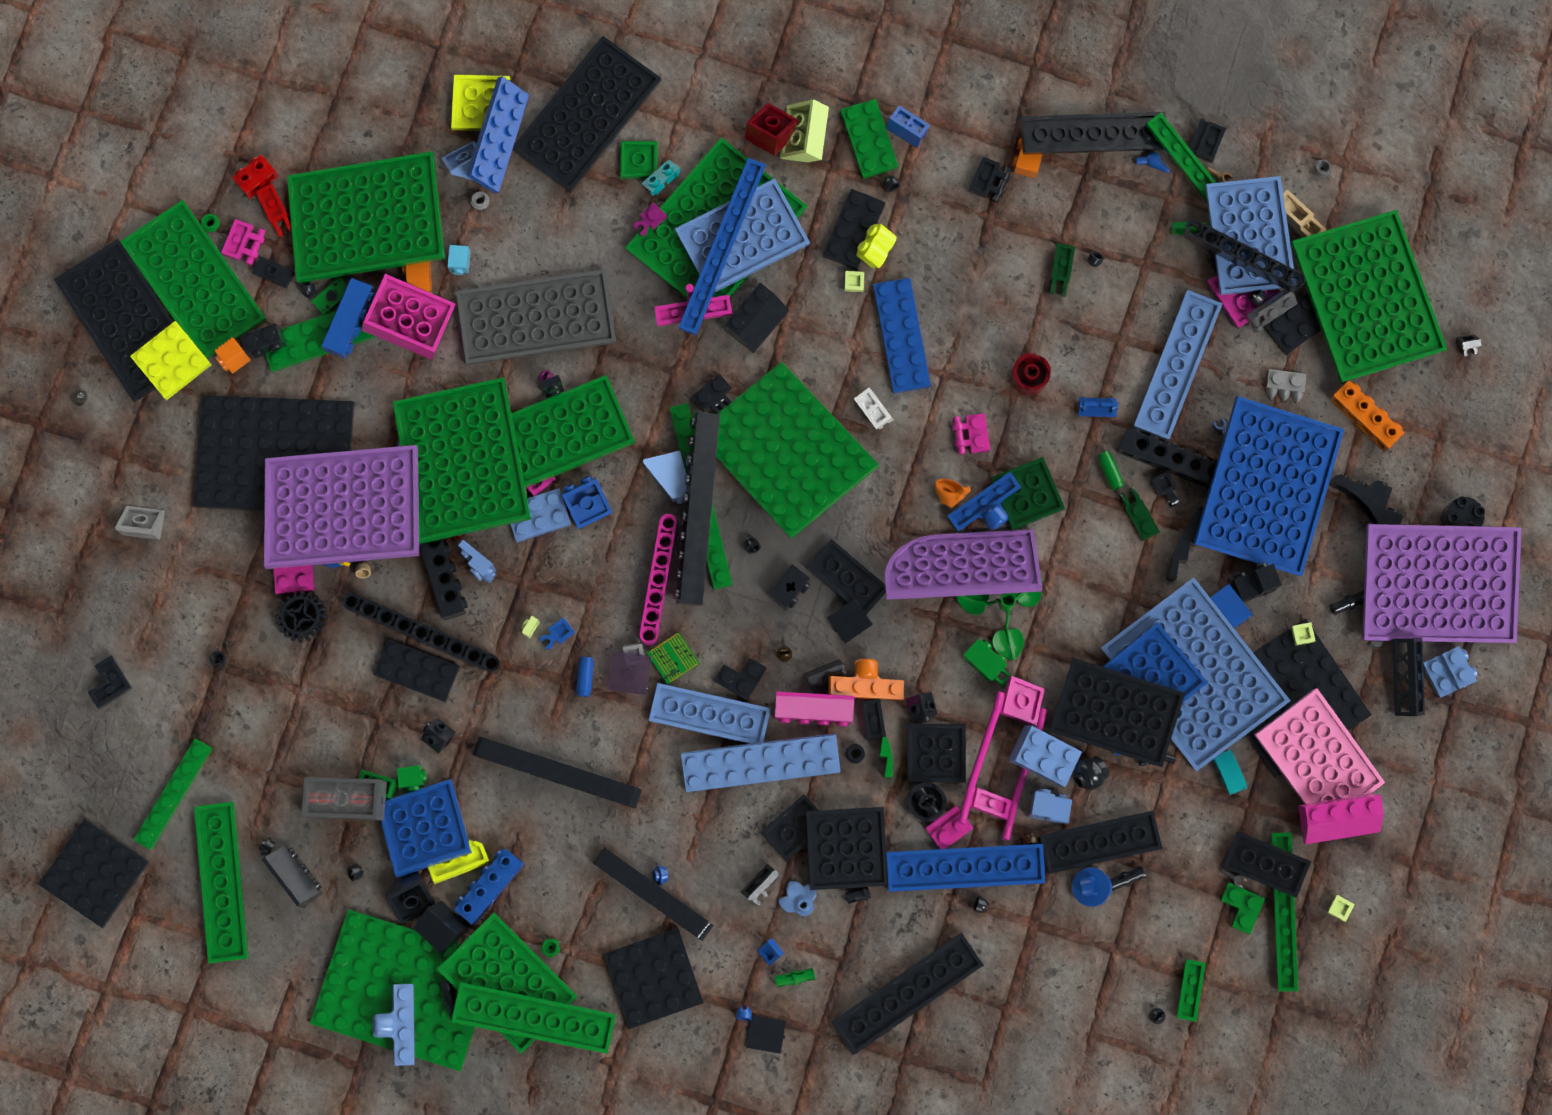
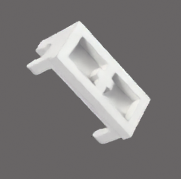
M868 388L854 398L876 429H882L883 425L894 420L872 389Z

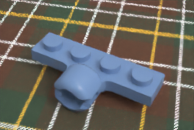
M413 984L392 985V1012L376 1014L372 1021V1030L375 1037H390L393 1040V1066L414 1065Z

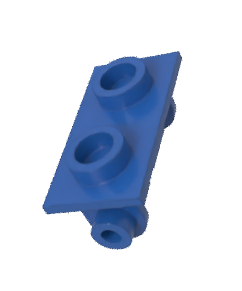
M1079 397L1078 416L1117 417V399Z

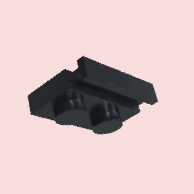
M1201 118L1190 144V150L1197 158L1212 163L1226 128L1210 121H1204Z

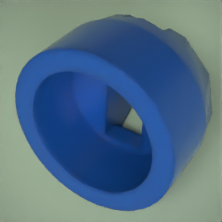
M743 1005L738 1007L735 1018L745 1021L751 1020V1009L747 1006L746 1010H743Z

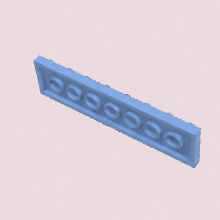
M1189 290L1186 291L1137 415L1134 428L1166 441L1170 440L1223 303Z
M836 733L681 753L686 792L840 773Z

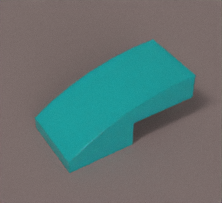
M1231 750L1225 751L1213 759L1229 795L1247 789L1244 776Z

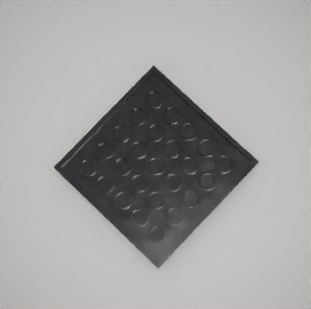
M1304 619L1296 625L1305 624L1309 622L1307 621V619ZM1290 628L1253 652L1290 700L1289 703L1246 734L1274 778L1282 773L1254 734L1314 688L1319 690L1347 730H1350L1372 715L1314 629L1315 642L1295 646Z

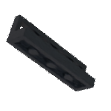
M1422 638L1392 639L1395 716L1425 715ZM1399 643H1407V652L1404 655L1399 651ZM1402 661L1408 665V671L1405 674L1399 669ZM1403 680L1408 684V691L1405 694L1400 689V684ZM1403 700L1409 704V712H1401Z

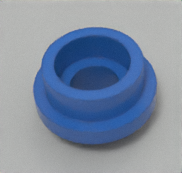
M661 865L656 866L652 872L653 880L658 885L668 881L667 868Z

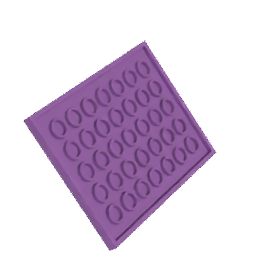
M417 445L265 458L264 567L266 569L419 556Z
M1367 524L1362 640L1392 641L1394 638H1422L1423 641L1517 643L1522 528Z

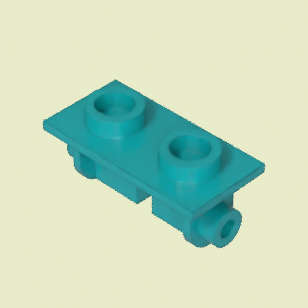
M668 160L641 184L648 189L651 196L658 195L665 188V182L669 184L679 176L680 167L671 160Z

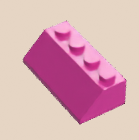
M776 692L775 719L779 720V723H790V720H793L803 725L817 722V725L821 726L837 723L839 727H848V724L853 722L855 696Z
M1374 793L1298 805L1304 844L1378 833L1381 830L1384 816L1381 795Z

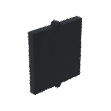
M853 599L828 617L835 628V632L839 633L845 644L873 625L866 615V610L862 609L856 599Z
M752 1015L750 1029L747 1030V1033H749L747 1048L781 1054L782 1042L785 1039L786 1021Z

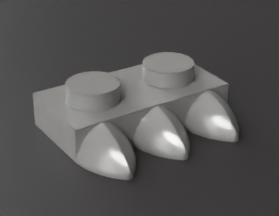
M1272 369L1267 371L1266 394L1270 400L1276 396L1277 391H1279V396L1283 402L1287 400L1290 392L1295 403L1301 400L1305 392L1306 374Z

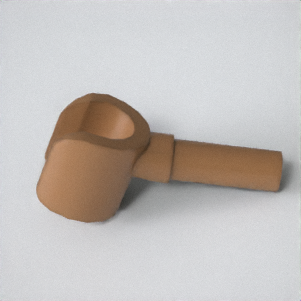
M1210 167L1207 168L1209 173L1219 178V182H1227L1224 180V177L1228 179L1233 178L1229 172L1221 174Z

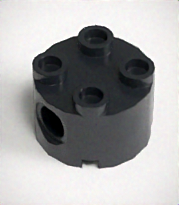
M1461 496L1443 509L1441 522L1443 526H1482L1485 519V509L1475 499Z
M929 782L916 785L906 799L907 810L914 820L920 823H930L937 820L946 808L944 791L938 785Z

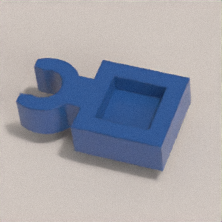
M563 617L548 628L551 634L543 635L539 640L540 642L546 639L549 640L550 644L545 648L550 650L553 648L554 642L557 641L561 645L573 636L575 632Z

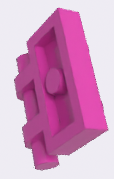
M235 219L221 254L238 261L241 260L242 255H246L245 263L252 265L254 259L256 260L258 257L257 252L265 240L264 235L266 231L259 228L257 234L252 233L253 225ZM249 239L253 240L251 249L246 248Z
M985 413L967 415L965 417L966 423H961L960 416L953 417L954 424L952 429L956 436L955 448L958 449V455L966 454L965 447H970L971 454L990 452ZM962 431H968L969 440H964Z

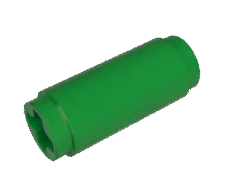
M1110 451L1099 454L1097 456L1109 488L1115 491L1124 487V481Z

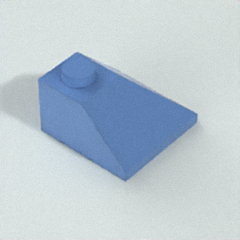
M474 141L441 158L452 175L473 180L466 175L476 147Z

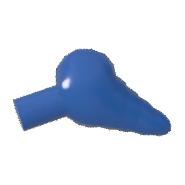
M1150 152L1147 157H1136L1137 165L1147 164L1149 167L1162 172H1170V169L1164 164L1157 152Z

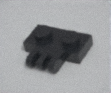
M719 374L691 396V400L702 412L711 408L718 414L720 412L718 407L723 410L726 407L723 404L724 402L727 405L731 403L726 394L732 390V387Z

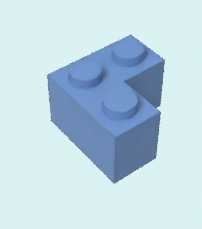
M1039 789L1032 794L1028 818L1061 824L1069 823L1072 800L1068 799L1067 795L1056 794L1055 797V794H1050L1051 790Z

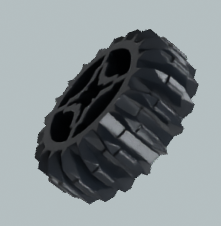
M304 591L300 592V596H298L297 592H293V598L286 595L288 601H280L283 608L277 607L281 614H276L275 618L281 619L276 622V625L282 626L279 631L281 633L285 632L284 637L289 638L291 636V641L293 642L298 637V642L302 643L304 637L307 642H310V635L316 639V631L323 633L320 626L326 627L327 625L322 621L328 619V616L323 614L327 611V608L322 607L324 602L322 600L318 601L319 597L317 595L312 598L311 592H308L306 597ZM304 602L298 609H291L295 604ZM309 604L315 607L316 618L309 615ZM304 614L307 618L299 619L296 615ZM287 615L294 618V630L290 629L287 623ZM308 623L313 624L309 629L300 631L304 625Z

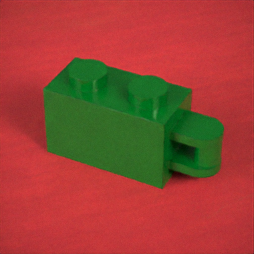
M979 638L963 654L962 658L986 681L991 683L994 680L1002 688H1005L1007 679L1011 676L1005 670L1007 666L1005 663L1006 659L1000 653L996 654L991 650L992 646L985 639L982 641ZM1000 673L1005 676L1002 680L997 677Z

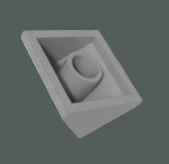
M126 506L115 527L116 531L125 536L160 540L165 512L164 510Z

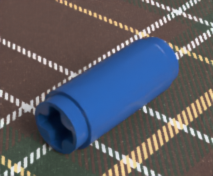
M580 657L576 696L590 697L594 658Z

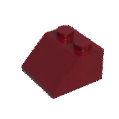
M767 103L746 122L745 139L775 156L786 146L798 123V119Z

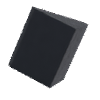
M440 901L425 910L415 925L414 930L443 955L470 926L446 904Z

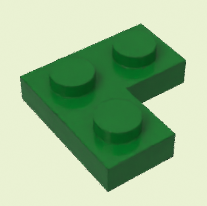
M1227 883L1220 901L1238 909L1231 927L1250 935L1265 898Z

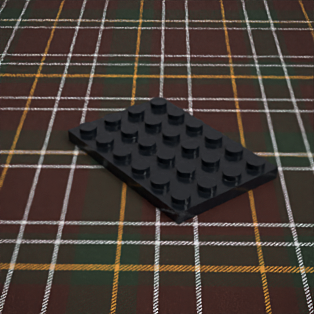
M1072 658L1049 732L1163 767L1185 692Z

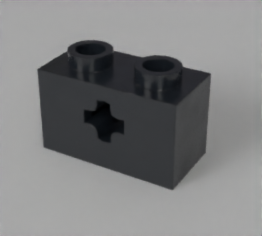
M792 564L770 590L768 597L785 611L789 607L792 609L798 602V595L801 592L804 594L810 587V578ZM787 585H788L789 587H791L792 585H794V592L791 590V591H789V593H788V592H787Z

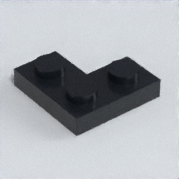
M112 655L95 665L104 682L90 690L88 694L96 707L101 709L132 689L131 684Z
M752 658L749 659L741 674L723 665L714 682L748 701L767 667Z

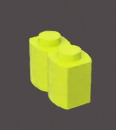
M873 224L868 228L865 240L859 244L856 256L871 268H880L897 237L882 224Z

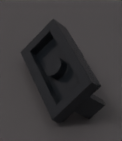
M767 864L741 893L748 900H752L756 905H759L760 902L757 900V897L760 894L767 897L768 894L764 891L765 888L767 889L780 874Z

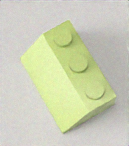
M814 99L787 105L786 113L798 119V123L786 146L780 152L781 159L801 162L822 160L828 106Z

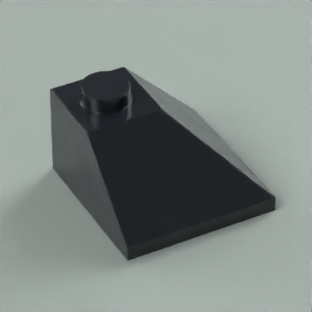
M419 871L397 877L385 895V899L401 925L423 914L428 907L436 904Z

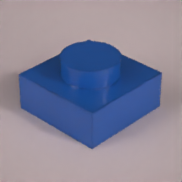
M772 938L757 950L769 966L784 954Z

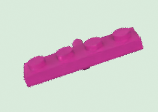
M692 284L686 286L687 302L654 307L658 327L681 323L694 291ZM729 295L713 297L704 319L732 315Z

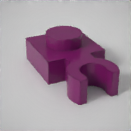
M653 203L640 215L642 221L636 222L633 225V229L636 230L638 227H643V231L640 232V236L643 237L647 234L649 227L655 230L667 218V215Z

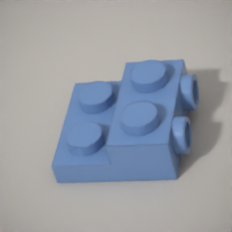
M462 540L458 546L461 549L460 554L469 562L468 565L471 568L469 571L479 581L483 579L490 583L496 576L495 572L497 570L494 565L467 542Z
M1460 646L1423 663V669L1438 698L1477 681L1475 678L1478 676L1477 671L1473 666H1469L1467 662L1469 656L1466 650L1461 649Z

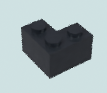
M1267 563L1256 566V569H1253L1251 574L1246 575L1244 572L1236 575L1235 579L1231 582L1233 590L1243 602L1275 592L1282 586L1275 565H1268Z

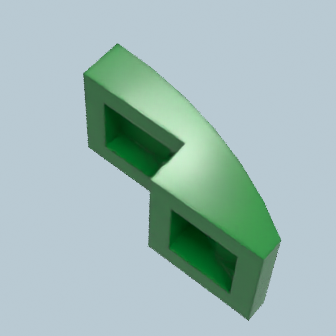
M882 737L879 758L887 759L884 778L892 779V751L887 737Z

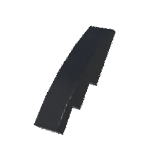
M1199 506L1186 524L1173 552L1166 580L1175 581L1179 563L1185 564L1188 560L1190 546H1196L1193 542L1204 506Z

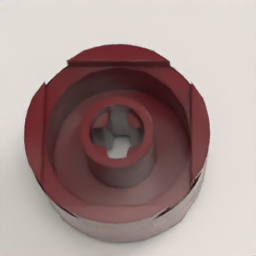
M1035 353L1022 355L1015 362L1011 372V382L1014 388L1022 395H1036L1042 392L1050 379V364L1044 357ZM1028 372H1030V374H1034V377H1031L1030 375L1028 376Z

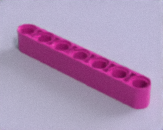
M671 514L663 515L658 527L640 629V639L646 646H652L657 642L677 532V520ZM671 520L674 522V525L671 528H665L663 526L664 522ZM662 539H669L671 541L667 547L661 546L660 542ZM660 557H664L667 559V563L661 566L657 564V560ZM656 576H662L664 578V581L661 584H655L653 582ZM654 594L661 597L657 603L650 601L651 596ZM650 613L657 615V619L654 622L647 620V616ZM646 632L654 634V638L650 641L645 640L643 636Z

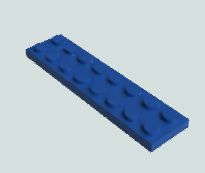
M1043 844L886 852L888 892L1045 883Z

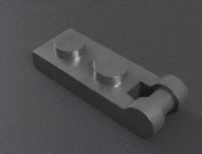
M1283 290L1250 312L1248 319L1252 323L1253 332L1262 331L1263 326L1297 305L1294 293Z

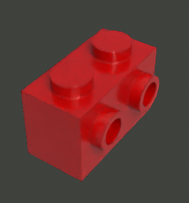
M261 154L258 157L252 158L245 168L237 170L232 178L250 200L256 195V190L269 185L279 176Z

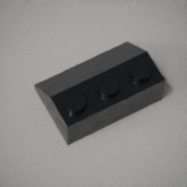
M760 282L724 324V330L752 353H755L786 316L789 309L775 293Z
M283 846L265 856L262 861L296 906L305 908L323 894L320 890L322 886L316 878L312 880L309 876V868L304 863L300 864L296 859L299 857L292 847L289 849Z

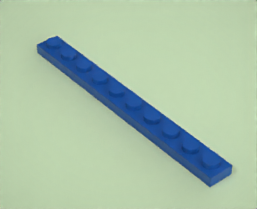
M748 158L679 325V330L697 336L766 164Z

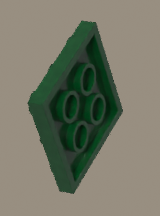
M1043 457L990 477V481L993 484L1011 472L1022 487L1001 503L1002 508L1008 515L1007 521L1012 531L1066 509Z

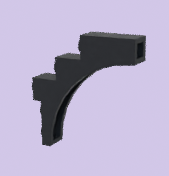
M1342 474L1335 475L1331 479L1329 486L1353 499L1364 510L1372 524L1401 525L1404 515L1398 514L1399 511L1395 509H1386L1392 487H1389L1386 482L1374 481L1368 487L1366 483L1351 481L1349 477Z

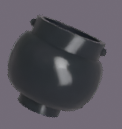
M1098 756L1084 758L1074 768V782L1079 788L1089 791L1098 789L1104 784L1105 779L1109 777V770L1106 764Z

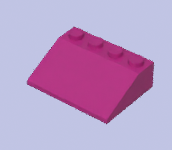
M385 274L365 317L362 331L432 360L456 304Z

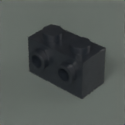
M276 323L240 336L245 354L251 359L259 358L266 353L275 352L287 346L283 331Z

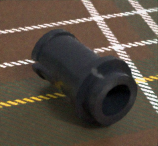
M868 887L845 892L848 904L863 900L867 902L871 898Z

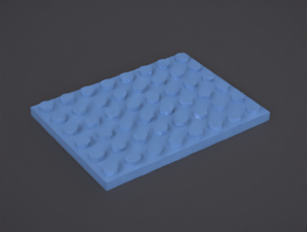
M1193 577L1106 643L1101 649L1112 660L1158 622L1208 683L1182 703L1171 738L1197 772L1289 703L1290 700Z

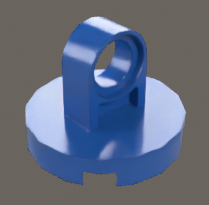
M1085 868L1075 876L1072 882V891L1079 903L1088 907H1097L1103 905L1109 895H1111L1112 883L1109 876L1098 868Z

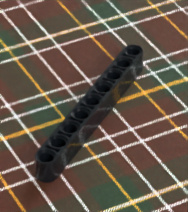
M347 593L342 599L343 606L351 613L489 674H496L501 670L500 660L489 652L355 593ZM351 598H355L357 600L356 605L348 607V601ZM368 606H374L372 614H365V609ZM388 613L391 614V620L383 622V616ZM402 622H409V627L406 630L400 629ZM421 629H426L427 633L425 637L418 638V631ZM437 637L444 638V643L440 646L435 645ZM459 644L462 646L459 653L452 652L454 645ZM473 652L479 653V658L476 661H471L469 658ZM490 660L497 661V665L493 669L487 668V663Z
M478 736L472 754L478 758L635 809L642 793V789L480 736Z

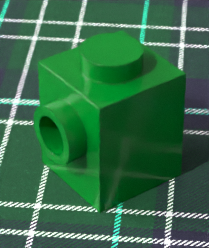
M422 766L397 768L398 786L400 789L416 791L420 787L425 786L424 781H427L426 769L423 770Z

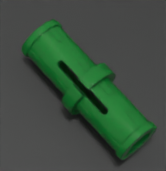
M813 968L800 971L792 970V972L787 974L775 975L777 988L793 984L797 986L798 983L816 980Z

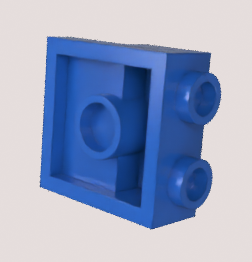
M587 476L580 480L581 484L577 486L570 484L564 487V492L561 493L578 529L613 513L596 477Z

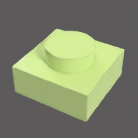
M846 271L845 291L863 292L864 272Z
M533 616L530 619H526L521 627L523 629L522 634L530 639L540 623L539 620Z
M1311 622L1291 627L1295 646L1315 642Z
M1335 895L1327 913L1346 922L1355 904L1339 895Z

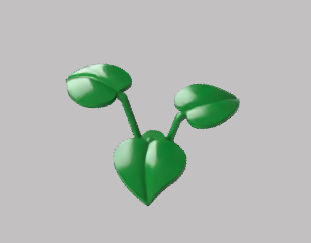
M1042 592L1004 593L1000 599L996 598V600L987 602L989 594L956 596L961 608L971 615H981L985 611V605L991 606L998 603L999 608L1006 612L1005 631L999 630L995 633L992 639L993 648L997 653H1000L1010 661H1014L1019 657L1023 650L1024 637L1019 629H1008L1011 610L1017 600L1023 607L1035 606L1040 601Z

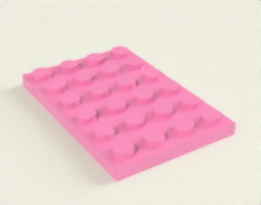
M1314 688L1254 734L1304 804L1371 794L1385 783L1317 688Z

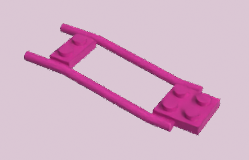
M1010 676L1007 679L1005 692L997 691L992 713L967 784L958 821L959 824L966 825L971 807L1000 819H1005L1006 823L1002 839L1010 840L1018 802L1029 771L1024 768L1021 769L1011 800L980 788H975L999 713L1035 726V728L1041 731L1043 730L1047 709L1040 708L1044 688Z

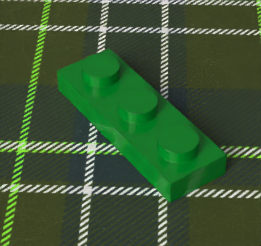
M1185 959L1176 1014L1177 1019L1197 1022L1206 965L1204 962Z

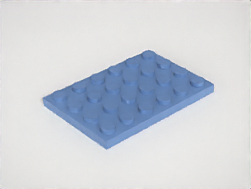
M1281 176L1205 185L1210 226L1294 269ZM1223 244V245H1222V247H1223V249H1224L1225 251H1230V250H1231L1230 245H1228V244ZM1239 253L1242 259H1248L1246 253ZM1214 254L1220 295L1283 289ZM1262 261L1256 262L1259 268H1265V264ZM1273 271L1275 276L1282 277L1281 271ZM1292 278L1291 283L1296 286V280Z
M776 179L757 187L715 292L810 245V241ZM730 201L675 228V232L699 276Z

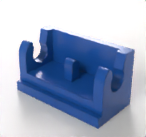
M898 106L889 118L886 129L918 148L922 138H925L930 124L903 107Z

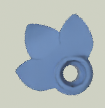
M789 881L787 885L788 896L778 900L780 906L789 913L796 912L800 916L810 915L814 909L813 901L817 895L816 890H809V883L803 887L796 881ZM802 903L807 904L805 909L800 908Z

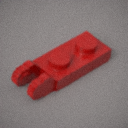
M271 183L256 190L255 192L278 236H283V232L277 222L282 220L285 221L287 229L291 232L292 226L288 219L289 216L274 185Z

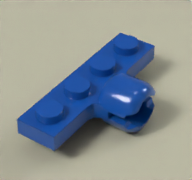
M1009 472L949 514L948 518L958 532L977 518L983 519L989 529H997L1008 520V515L1001 506L1002 501L1022 487L1012 473Z

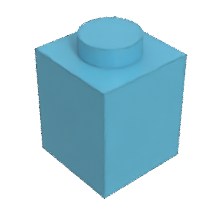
M450 245L448 269L452 274L463 275V273H469L471 254L469 246Z

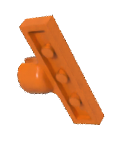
M859 659L855 661L854 677H828V695L904 700V680L881 679L878 676L877 660Z

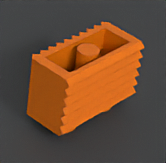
M231 338L224 345L222 344L221 347L215 349L218 355L215 357L225 371L230 370L232 374L250 361V358L234 338Z

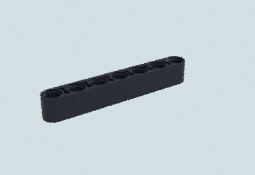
M1190 220L1184 228L1183 234L1187 240L1289 292L1299 291L1305 283V277L1301 272L1198 220ZM1195 227L1198 233L1193 234L1189 232L1188 228ZM1205 236H1212L1214 242H1208ZM1223 244H1228V245H1230L1231 250H1230V251H1225V250L1223 249L1222 245H1223ZM1239 253H1246L1248 259H1242ZM1262 261L1265 264V268H1259L1256 262ZM1273 271H1281L1282 277L1275 276ZM1292 278H1295L1299 281L1298 286H1295L1291 283Z
M603 847L593 861V864L702 942L714 926L605 847Z

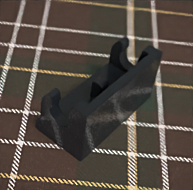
M840 659L804 673L813 694L828 690V677L830 676L848 677L844 664Z

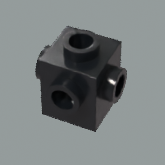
M932 692L906 698L911 721L919 720L920 723L931 721L930 717L938 715Z
M437 718L433 723L428 722L423 728L424 734L421 740L439 754L450 744L456 732Z

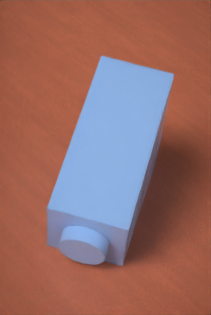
M680 451L644 459V467L671 501L677 502V504L683 503V493L686 492L687 485L684 484L686 472Z

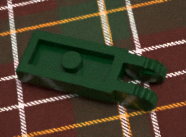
M1056 244L1049 295H1054L1057 281L1063 283L1060 293L1061 297L1066 296L1075 246Z
M1131 487L1129 490L1135 503L1130 505L1126 494L1123 492L1119 493V497L1125 507V512L1143 542L1159 534L1160 531L1143 500L1140 499L1137 490Z

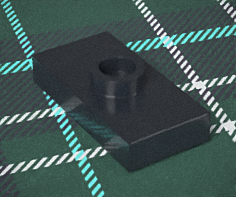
M260 256L252 274L287 289L295 272Z

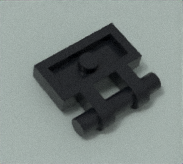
M982 157L969 192L986 198L988 192L993 194L991 201L998 203L1004 195V188L1011 178L1010 173L1012 169L1005 167L1003 172L999 171L1000 163ZM995 177L999 179L997 187L992 185Z

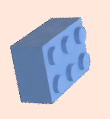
M1024 725L1008 761L1057 786L1066 787L1082 752L1033 726Z

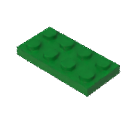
M873 99L841 109L840 112L862 178L866 179L898 169L899 166L877 100Z

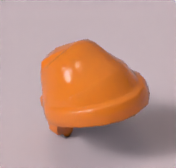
M946 478L938 479L934 484V490L940 503L948 507H954L971 491L969 485L964 488L958 482Z

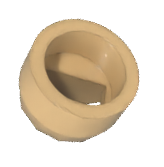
M366 562L358 563L355 568V575L361 579L368 578L371 575L370 565Z

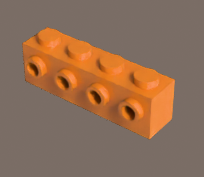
M1349 380L1333 395L1330 401L1385 453L1404 434L1402 427L1397 422H1393L1385 410L1379 409L1370 396H1365L1355 382Z

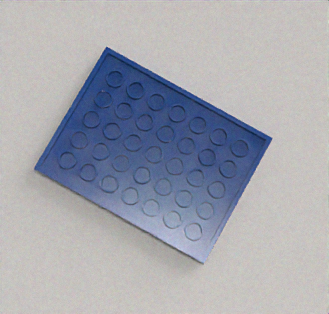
M1236 396L1193 544L1260 565L1263 563L1268 565L1274 564L1277 570L1302 576L1344 429Z

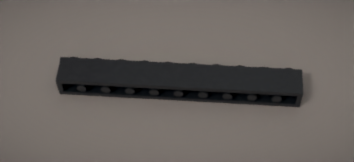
M696 412L690 418L689 426L692 428V433L688 438L690 454L686 457L688 473L685 474L684 484L687 487L682 499L685 509L681 513L683 530H680L679 533L681 549L677 553V560L680 562L675 574V579L678 580L677 588L675 587L674 589L676 604L703 605L719 414Z

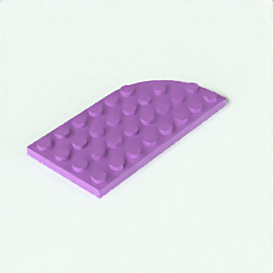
M1034 530L937 534L912 540L899 548L887 564L885 571L886 600L1042 592Z

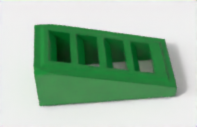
M361 769L358 779H364L365 775H368V779L374 777L389 782L386 798L392 799L394 797L398 780Z

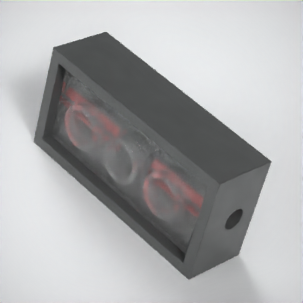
M304 777L301 817L310 819L384 821L387 782L379 779Z

